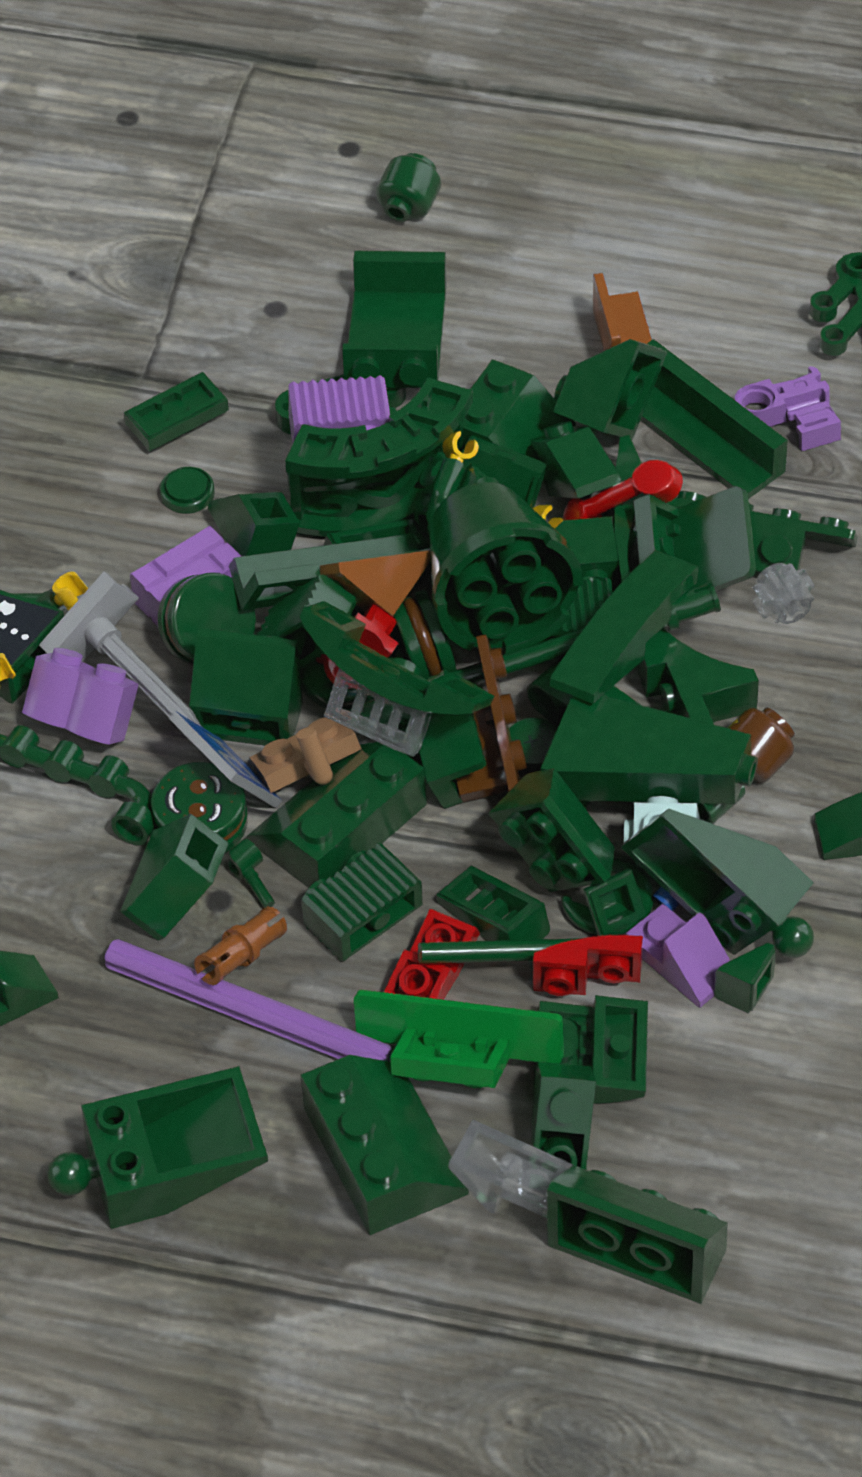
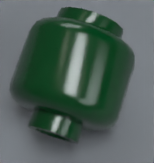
M417 153L400 155L392 158L376 187V197L384 208L385 214L391 219L399 222L407 220L416 221L425 218L441 189V178L436 171V166L427 157Z

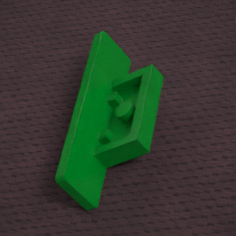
M358 990L354 996L356 1032L383 1043L397 1044L390 1057L391 1075L410 1077L423 1082L433 1080L463 1084L470 1088H495L509 1059L560 1064L564 1057L563 1019L560 1014L368 990Z

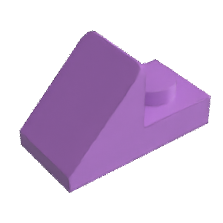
M662 904L626 933V935L643 936L642 959L697 1007H702L714 997L715 972L721 965L730 961L703 914L698 913L688 922H685Z

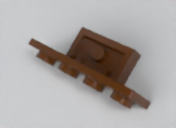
M486 634L476 636L487 690L495 697L490 706L474 712L486 766L483 769L456 779L463 802L510 792L520 781L518 771L527 769L521 740L512 741L508 725L517 723L511 694L502 695L499 679L507 677L501 648L491 649Z

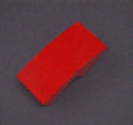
M429 909L411 950H403L384 992L444 1000L465 963L420 964L418 960V944L477 941L480 934L477 927Z
M604 935L566 941L537 951L533 957V991L547 992L555 996H567L570 994L586 995L588 978L602 979L609 983H622L625 981L640 983L643 936Z

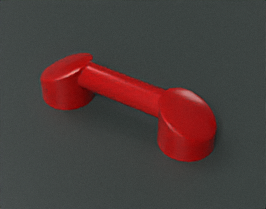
M646 461L634 470L632 477L586 500L572 498L565 507L563 520L602 517L601 513L642 493L644 495L650 494L665 503L670 502L679 494L682 488V474L677 468L665 461Z

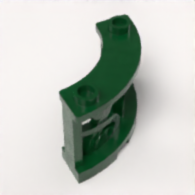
M427 377L423 387L416 396L400 410L391 414L388 423L376 428L366 430L365 425L349 428H323L302 424L285 460V470L290 476L291 508L300 522L297 532L326 537V534L415 519L417 495L435 481L442 461L447 458L443 452V442L452 433L461 431V436L457 441V448L460 452L463 449V419L473 403V390ZM404 465L410 466L398 481L385 482L370 488L360 486L373 479L377 474L385 473Z

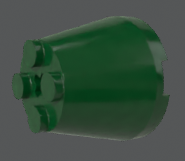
M483 477L474 484L455 491L443 502L437 503L432 507L428 517L430 520L432 602L442 629L454 643L471 651L473 647H478L476 636L486 634L491 648H503L507 654L542 642L555 633L569 619L568 609L577 594L579 586H583V574L580 563L568 541L509 487L499 484L495 478Z

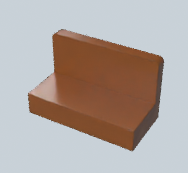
M603 273L593 274V313L604 351L629 339L645 344L650 342L652 338L638 291L609 296Z

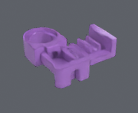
M808 367V374L797 379L773 384L770 379L746 385L735 394V401L743 407L753 403L767 405L768 407L765 409L747 410L768 426L786 422L787 411L789 421L796 420V431L799 434V448L801 451L841 440V421L830 407V387L826 381H821V374L815 367Z

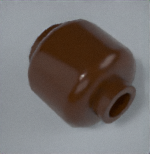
M766 707L762 711L756 708L747 709L728 727L729 729L751 734V755L758 757L757 769L753 779L755 782L768 781L794 753V745L791 740L795 736L793 729L771 708Z

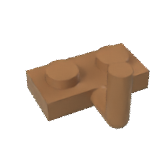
M337 714L333 717H324L312 722L308 727L301 729L296 735L288 739L272 741L261 752L249 758L256 774L272 793L307 775H310L320 785L328 784L333 777L330 764L361 750V746L355 732L342 716Z

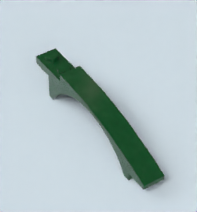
M630 435L620 437L616 469L619 472L621 481L632 477L634 470L642 463ZM643 493L615 506L618 586L630 574L629 562L637 543L633 528L635 521L634 500L646 496ZM664 628L646 642L644 660L636 668L646 698L660 695L666 712H674L676 715L714 724L713 722L740 716L747 709H757L759 680L754 669L728 664L702 654L676 639Z

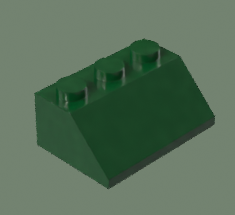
M388 741L360 744L361 750L330 764L333 777L328 784L320 785L314 780L310 781L248 834L247 839L253 842L259 851L309 888L319 879L334 877L336 872L342 871L348 860L357 852H367L369 848L374 849L377 843L383 844L427 805L424 767Z
M348 1055L300 1074L304 1110L369 1236L469 1195L467 1184L409 1077L391 1075V1062Z
M573 1165L550 1182L547 1188V1233L549 1247L702 1304L726 1252L728 1222L719 1220L715 1214L702 1208L690 1209L668 1201L666 1197L651 1189L639 1190L617 1182L611 1175L600 1170L588 1171Z

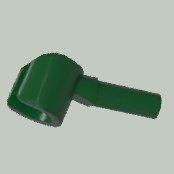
M243 839L229 852V871L235 878L239 880L244 879L249 884L263 908L267 906L272 907L275 901L261 881L259 874L254 870L263 862V856L253 842Z

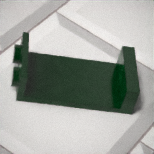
M354 251V298L348 343H343L342 348L344 380H348L350 377L356 380L360 376L364 379L369 376L376 378L381 375L385 378L386 388H422L427 377L439 380L447 291L446 252Z

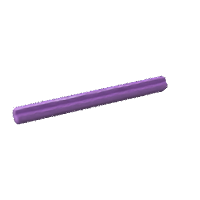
M119 939L113 940L106 950L104 956L105 966L128 977L337 1059L348 1055H355L390 1062L392 1048L381 1041L224 980L216 985H209L201 979L206 973L200 972L197 974L194 968Z

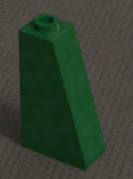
M604 695L594 704L572 696L541 766V771L555 768L579 801L647 802V799L651 797L666 796L677 799L678 803L735 804L742 786L750 787L753 782L758 757L751 755V734Z

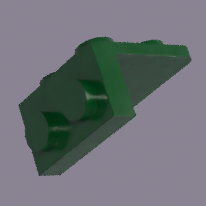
M734 486L679 508L665 503L650 494L634 500L635 521L633 528L638 542L640 564L653 551H660L699 566L697 583L693 587L705 584L711 580L716 591L748 580L755 574L756 563L749 499L746 490Z

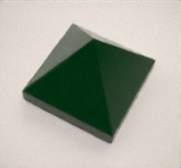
M629 868L612 875L605 883L590 885L583 889L598 936L608 935L647 917L632 870Z

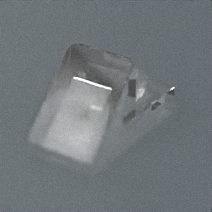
M472 1120L453 1154L448 1168L489 1212L495 1214L502 1200L506 1199L547 1218V1188L554 1178L572 1167V1164L478 1121Z

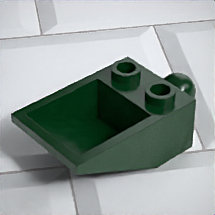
M669 808L621 846V849L693 917L698 913L703 914L722 947L727 948L734 955L770 931L772 932V943L775 945V949L784 957L799 958L811 949L814 942V933L810 924L800 917L786 916L814 882L776 846Z
M240 1066L81 1105L85 1140L90 1157L84 1158L75 1152L61 1153L49 1164L47 1177L51 1187L57 1193L66 1196L81 1193L88 1186L90 1180L97 1179L110 1229H115L169 1214L268 1162V1155ZM129 1163H133L136 1166L130 1170Z

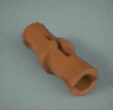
M267 906L244 925L236 924L223 933L222 941L196 957L194 966L197 974L213 964L215 968L201 979L209 985H216L238 966L246 967L259 958L261 949L287 932L285 918L283 917L269 927L267 923L280 914V912L273 907Z

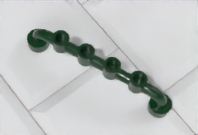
M23 725L15 726L9 736L0 734V757L10 766L21 768L25 764L44 769L46 774L57 782L66 783L73 779L88 784L101 797L112 798L117 794L130 799L131 801L125 802L120 806L111 820V827L115 834L127 843L133 845L146 843L156 827L151 808L152 795L144 784L127 777L129 775V768L123 760L108 755L102 759L98 766L83 762L84 753L82 749L75 743L67 740L60 741L53 751L38 747L40 743L38 735L32 729Z

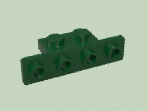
M680 491L677 497L667 503L679 508L703 499L706 496L689 491ZM749 503L756 574L797 581L806 539L856 547L857 533L853 529H848L849 522L832 517H821L819 523L800 520V513L782 508H773L772 515L754 512V505Z

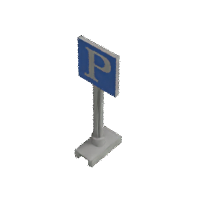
M103 571L39 646L47 654L53 653L54 648L76 651L83 655L82 662L94 649L101 654H107L120 668L126 670V674L139 684L138 686L231 782L277 808L283 800L275 792L271 793L259 776L222 739L204 729L193 711L121 639V632L115 625L139 597L125 584L120 585L107 572Z

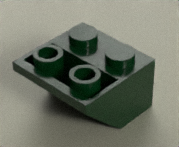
M198 628L189 708L195 714L200 725L222 740L266 746L268 743L278 739H288L294 736L303 705L297 640L283 639L279 636L237 633L227 629Z
M555 768L526 774L489 812V815L499 826L498 831L502 839L511 847L516 848L529 865V872L533 879L549 892L601 884L611 877L615 847Z

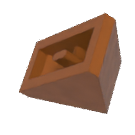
M430 550L319 565L320 574L338 581L346 591L356 597V605L364 612L375 604L390 616H393L430 563L431 554Z

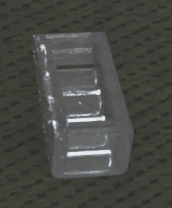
M341 669L338 670L324 717L413 757L421 749L432 716L431 712L403 706L372 692ZM349 686L358 690L351 712L342 709ZM367 695L375 698L369 719L361 716ZM385 703L393 706L388 725L379 723ZM403 712L411 715L406 732L397 729Z

